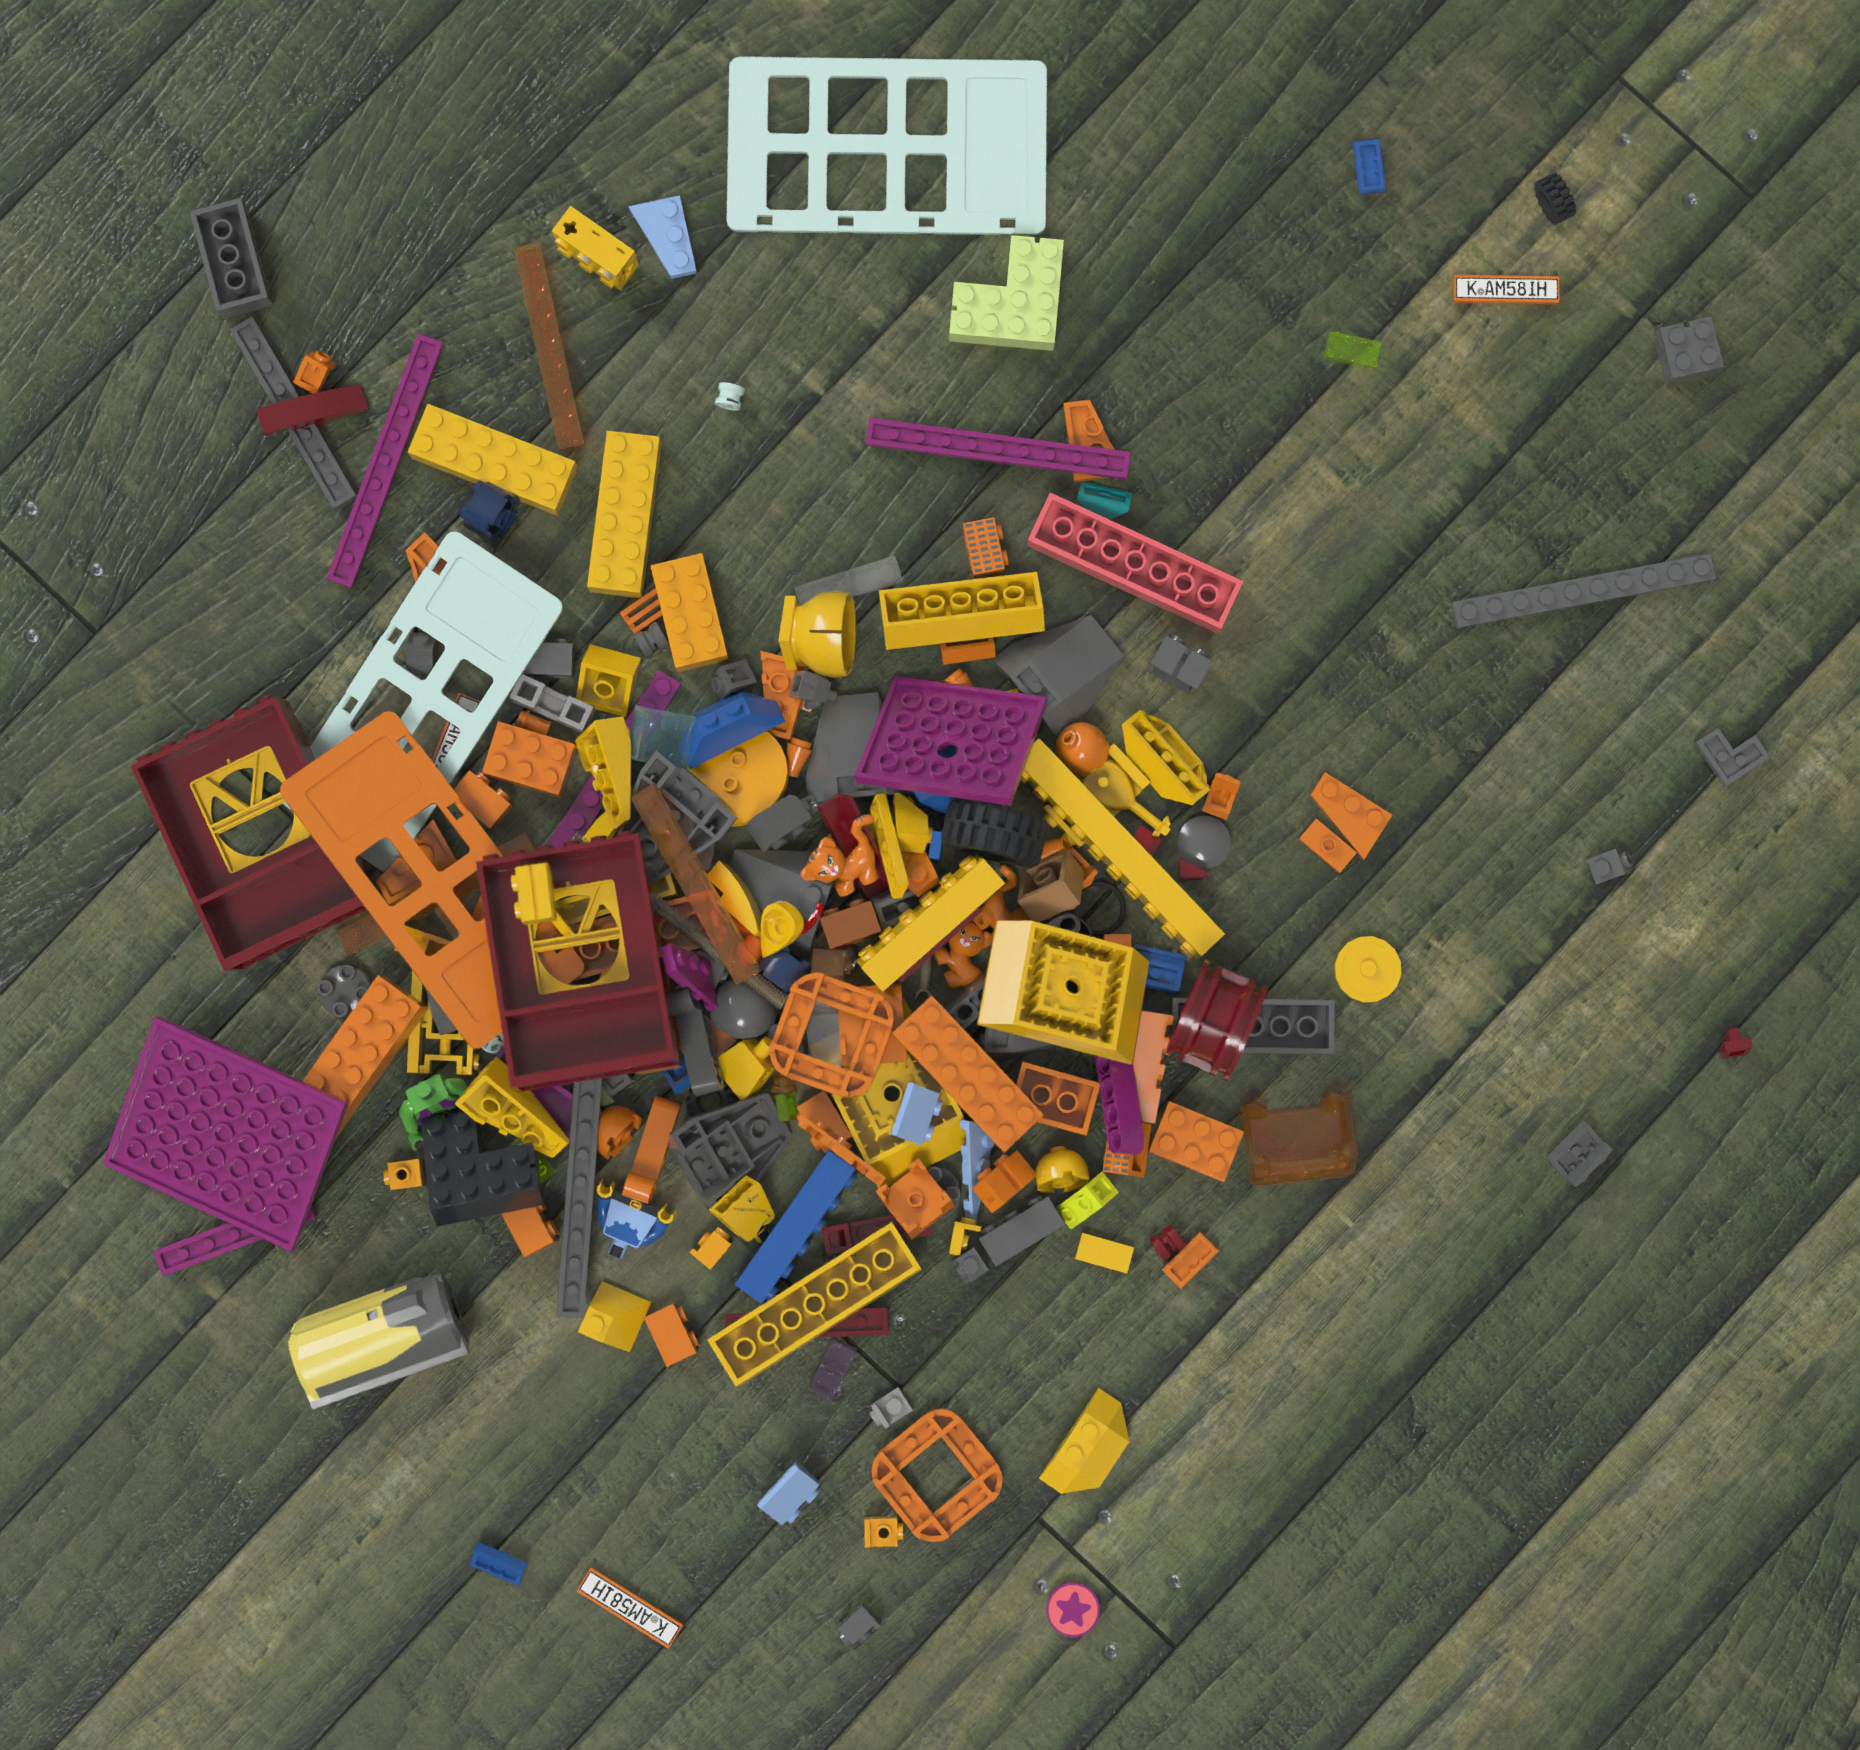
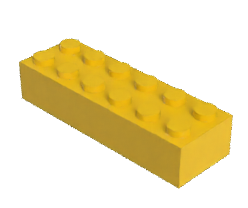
M427 404L408 450V454L416 461L475 484L480 480L483 482L489 481L517 495L519 501L557 516L560 514L578 470L576 462L430 404Z
M607 431L587 584L589 591L592 593L635 598L643 597L662 447L660 437Z
M1037 572L879 590L886 650L1045 631L1044 609Z
M970 854L964 858L959 864L961 868L954 874L950 872L939 881L940 887L934 892L931 890L926 892L918 900L920 904L914 910L911 908L907 909L898 918L900 922L893 928L889 926L884 929L878 936L880 938L878 942L873 946L868 944L858 953L860 958L856 961L882 992L1005 884L978 854L972 856Z

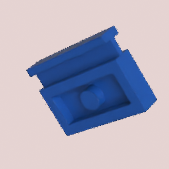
M1134 944L1133 948L1149 961L1145 987L1178 995L1186 956Z

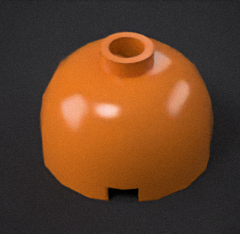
M1087 722L1073 723L1066 726L1058 735L1055 743L1056 756L1076 777L1091 775L1089 772L1095 768L1099 770L1108 758L1110 749L1106 735L1099 728Z
M610 1106L604 1111L600 1109L597 1151L607 1160H609L610 1156L616 1157L633 1139V1136L630 1135L633 1128L637 1130L640 1128L642 1118L625 1106Z

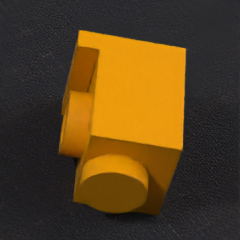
M423 1159L387 1163L388 1169L383 1170L385 1185H390V1190L426 1186ZM402 1169L407 1173V1177L404 1180L398 1178V1172Z
M718 1226L712 1234L707 1231L697 1243L701 1247L699 1250L693 1248L690 1253L711 1270L732 1245L728 1241L731 1236Z
M865 1517V1547L898 1546V1540H903V1523H897V1517ZM881 1528L888 1529L889 1535L883 1538L879 1535L878 1532Z

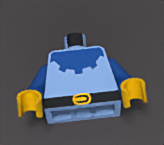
M603 1179L598 1184L596 1209L599 1226L603 1229L604 1235L613 1238L608 1254L623 1259L628 1245L638 1249L641 1246H649L661 1238L670 1222L678 1213L675 1210L672 1215L668 1214L665 1210L668 1204H664L659 1210L643 1202L624 1197L622 1193L617 1191L613 1192L615 1188L614 1181H612L610 1188L603 1186Z

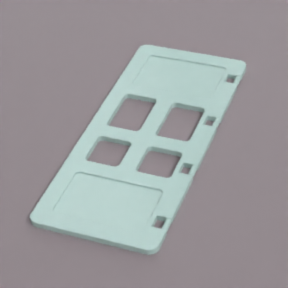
M459 532L448 533L391 620L383 636L380 637L346 690L340 703L335 707L310 746L315 759L356 732L352 728L353 721L378 682L385 678L412 698L410 705L401 717V721L412 736L431 710L460 729V735L438 767L440 773L451 785L563 611L561 600ZM442 558L448 563L439 575L433 569L439 559ZM397 627L403 633L394 644L388 639ZM414 627H419L445 646L444 652L425 680H421L395 662L396 654ZM463 659L468 660L493 678V684L472 713L443 694L444 687ZM352 696L358 700V703L352 712L349 713L344 707ZM405 737L398 741L403 750L409 743ZM286 802L283 803L286 807L291 809ZM430 805L404 824L405 829L413 839L418 836L437 805ZM384 838L360 856L384 872L400 854L390 840Z

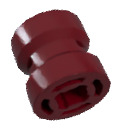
M1171 1224L1163 1229L1162 1234L1159 1236L1155 1235L1149 1239V1242L1164 1262L1171 1257L1172 1252L1181 1250L1186 1246Z

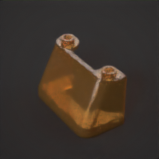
M1328 1094L1320 1102V1107L1268 1113L1266 1106L1261 1105L1259 1102L1241 1105L1240 1115L1242 1131L1244 1132L1245 1159L1248 1181L1251 1185L1264 1186L1339 1178L1354 1173L1358 1148L1348 1094Z

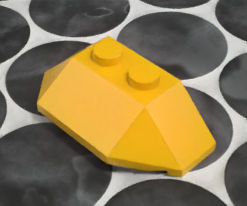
M1139 710L1122 724L1127 758L1150 781L1151 786L1161 797L1193 805L1210 791L1203 762L1168 722L1155 716L1147 715L1146 712Z
M1098 1388L1039 1479L1061 1494L1099 1488L1129 1443L1121 1402Z

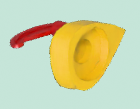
M777 901L768 905L764 909L761 919L762 958L775 954L793 943L799 935L806 934L819 919L824 905L818 903L815 907L816 911L805 924L801 913L792 904L785 901Z

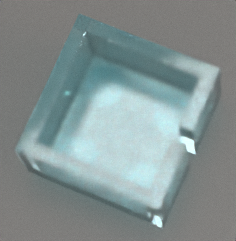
M636 705L630 733L631 759L648 762L655 751L658 750L687 768L696 716Z

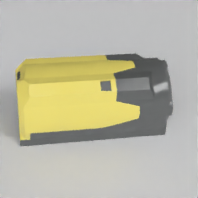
M437 1273L425 1278L416 1277L301 1318L292 1328L288 1345L297 1376L307 1394L312 1409H316L467 1355L469 1352L470 1335L463 1320L454 1290L443 1273Z

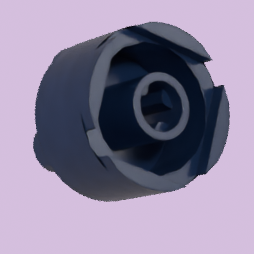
M480 480L474 487V495L470 502L463 505L460 517L464 519L463 524L466 529L492 543H496L497 540L495 538L497 536L502 538L511 527L517 512L513 511L514 504L519 506V497L489 481L483 482Z
M785 947L768 957H761L751 972L755 970L754 974L758 972L763 976L762 981L766 979V981H769L768 984L772 983L770 987L774 985L773 989L777 987L776 990L779 989L778 993L782 991L781 995L785 993L784 996H789L794 982L805 975L812 974L811 970L813 967L801 958L799 961L790 955L792 951Z

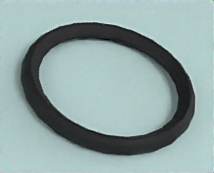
M1096 880L1090 886L1083 888L1082 892L1092 886L1106 887L1118 897L1121 908L1119 918L1113 926L1102 931L1091 930L1092 936L1099 937L1104 934L1113 933L1119 928L1126 914V904L1118 888L1106 881ZM1075 908L1070 910L1076 916Z

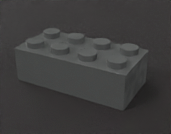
M237 198L190 211L213 302L219 316L222 319L273 306L250 216L243 200Z

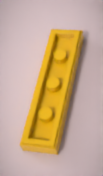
M876 794L869 810L870 814L874 817L873 826L891 896L893 899L902 898L909 882L886 794Z

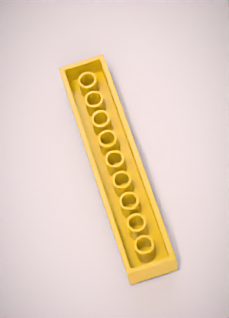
M1039 738L1031 748L1020 781L1023 784L1028 782L1034 788L1032 792L1041 803L1046 801L1052 807V810L1056 813L1055 815L1065 821L1075 833L1074 835L1089 846L1087 850L1096 861L1101 859L1108 866L1106 868L1107 873L1115 881L1120 879L1126 885L1124 888L1126 893L1133 900L1138 898L1145 905L1142 909L1152 920L1157 918L1163 924L1161 927L1162 931L1170 939L1175 937L1182 944L1179 948L1188 958L1194 957L1196 960L1200 958L1225 933Z

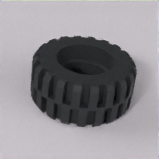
M959 798L953 799L948 805L941 840L944 846L974 856L978 854L983 859L995 862L1035 867L1041 860L1048 826L1044 819L1023 811L997 804Z

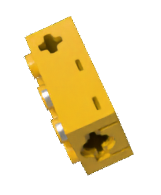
M572 206L567 209L552 230L554 242L558 246L557 250L569 259L573 256L580 261L578 265L586 272L591 274L594 271L601 276L600 281L611 289L615 286L621 290L639 266L633 249Z

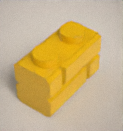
M548 863L516 867V875H511L513 891H518L519 902L514 903L516 918H521V922L524 925L556 921L557 914L551 866Z

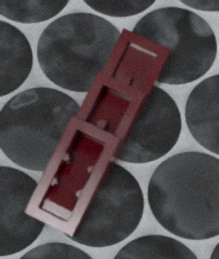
M361 385L313 393L256 409L265 436L287 429L294 431L317 423L320 426L369 410Z

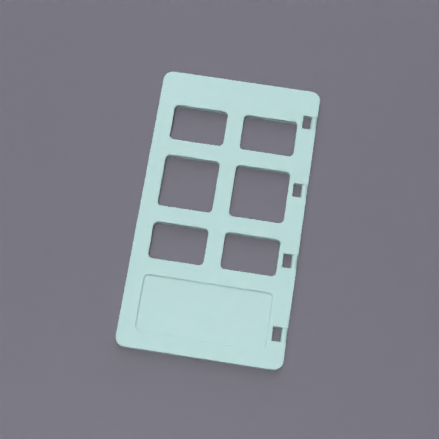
M734 58L729 65L728 227L735 232L1041 234L1046 224L1047 69L1045 64L1041 61ZM799 77L810 80L809 131L806 134H779L768 131V82L770 78ZM831 78L886 79L888 82L886 134H830L828 132V81ZM909 79H944L947 81V133L945 135H908L906 133V82ZM795 153L808 155L807 209L770 210L767 208V157L769 154ZM830 154L885 155L887 157L886 209L884 211L828 210L826 207L827 157ZM908 155H943L947 158V199L945 211L910 212L905 209V158ZM757 217H773L772 225H757ZM838 218H854L853 226H838ZM919 219H935L934 227H920ZM1000 220H1015V228L1000 227Z

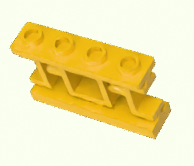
M412 970L411 995L425 1005L426 988ZM428 1001L427 1007L429 1009L409 1036L407 1073L432 1074V1061H456V1075L475 1076V1070L480 1069V1054H476V1049L468 1045L467 1067H464L465 1056L450 1055L451 1040H464L459 1032L458 1034L443 1035L434 1033V1019ZM424 1028H426V1039H440L439 1055L425 1054L424 1065H422Z

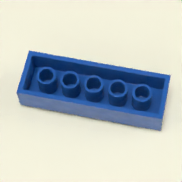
M829 1150L735 1285L761 1304L765 1299L771 1300L780 1289L776 1285L781 1277L786 1279L796 1266L792 1263L793 1259L797 1254L800 1257L803 1256L811 1243L807 1240L812 1232L818 1234L826 1223L823 1216L828 1210L833 1212L842 1200L838 1196L842 1189L845 1187L849 1190L858 1177L853 1174L856 1168Z

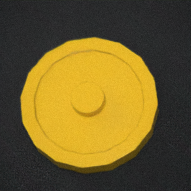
M1373 936L1359 937L1348 942L1338 953L1334 964L1335 979L1340 990L1350 999L1362 1003L1377 1002L1388 997L1398 986L1401 977V961L1395 949L1385 940Z

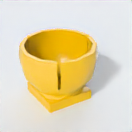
M843 591L823 592L802 605L798 604L796 596H785L778 641L787 670H797L798 662H801L818 675L836 678L845 677L851 673L856 646V612L851 593Z

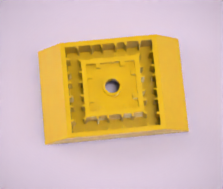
M997 921L977 1025L1131 1065L1149 961L1134 948L1035 921ZM1068 980L1074 981L1077 984L1078 991L1076 994L1070 993L1067 990L1066 982Z
M903 999V1016L905 1021L912 1012L905 999ZM840 1031L809 1046L814 1058L847 1070L849 1069V1067H842ZM907 1049V1062L880 1064L871 1087L861 1096L844 1098L832 1094L864 1161L887 1178L883 1185L887 1184L888 1186L896 1183L909 1173L908 1166L918 1158L925 1167H928L960 1151L961 1145L966 1141V1129L960 1128V1120H965L958 1104ZM909 1082L940 1093L938 1099L943 1101L939 1115H932L929 1124L934 1126L930 1141H923L922 1145L891 1135ZM889 1086H895L900 1091L899 1098L894 1102H890L884 1097V1091Z

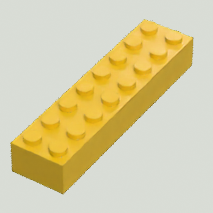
M891 1222L709 1338L708 1342L735 1386L740 1387L922 1269Z

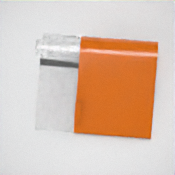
M893 983L883 992L877 985L857 986L870 992L878 993L888 1001L894 1014L892 1032L904 1021L901 983ZM816 1002L807 1026L809 1056L838 1067H849L866 1019ZM892 1032L880 1064L907 1062L906 1048L893 1036Z

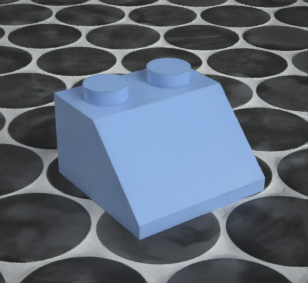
M909 1082L891 1135L922 1145L923 1141L929 1142L934 1126L929 1125L932 1115H939L943 1103L942 1100L938 1099L940 1093Z
M796 1461L759 1500L757 1506L781 1525L786 1521L791 1524L801 1513L798 1508L806 1500L810 1503L820 1493L817 1489L820 1482Z

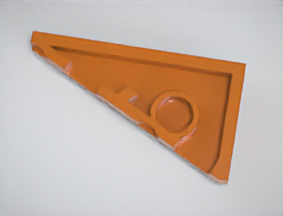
M804 1116L798 1125L879 1187L886 1181L887 1178L849 1150L852 1146L840 1136L836 1140L828 1133L831 1129L821 1121L817 1120L814 1124Z

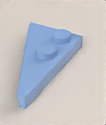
M960 1120V1128L966 1129V1141L961 1145L963 1157L962 1179L963 1184L968 1185L969 1199H964L965 1218L977 1220L981 1199L971 1188L979 1182L976 1177L988 1167L990 1168L989 1159L994 1142L975 1122Z

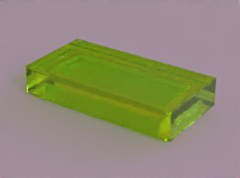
M1330 331L1324 358L1375 369L1381 342Z

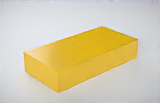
M1082 1233L1075 1259L1127 1273L1134 1247Z

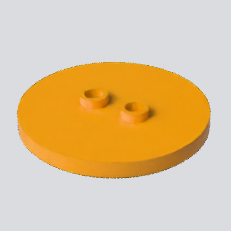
M767 731L692 769L689 768L686 760L684 762L685 768L720 796L737 816V820L731 827L747 825L755 815L780 801L788 783L789 769L786 755L778 741Z

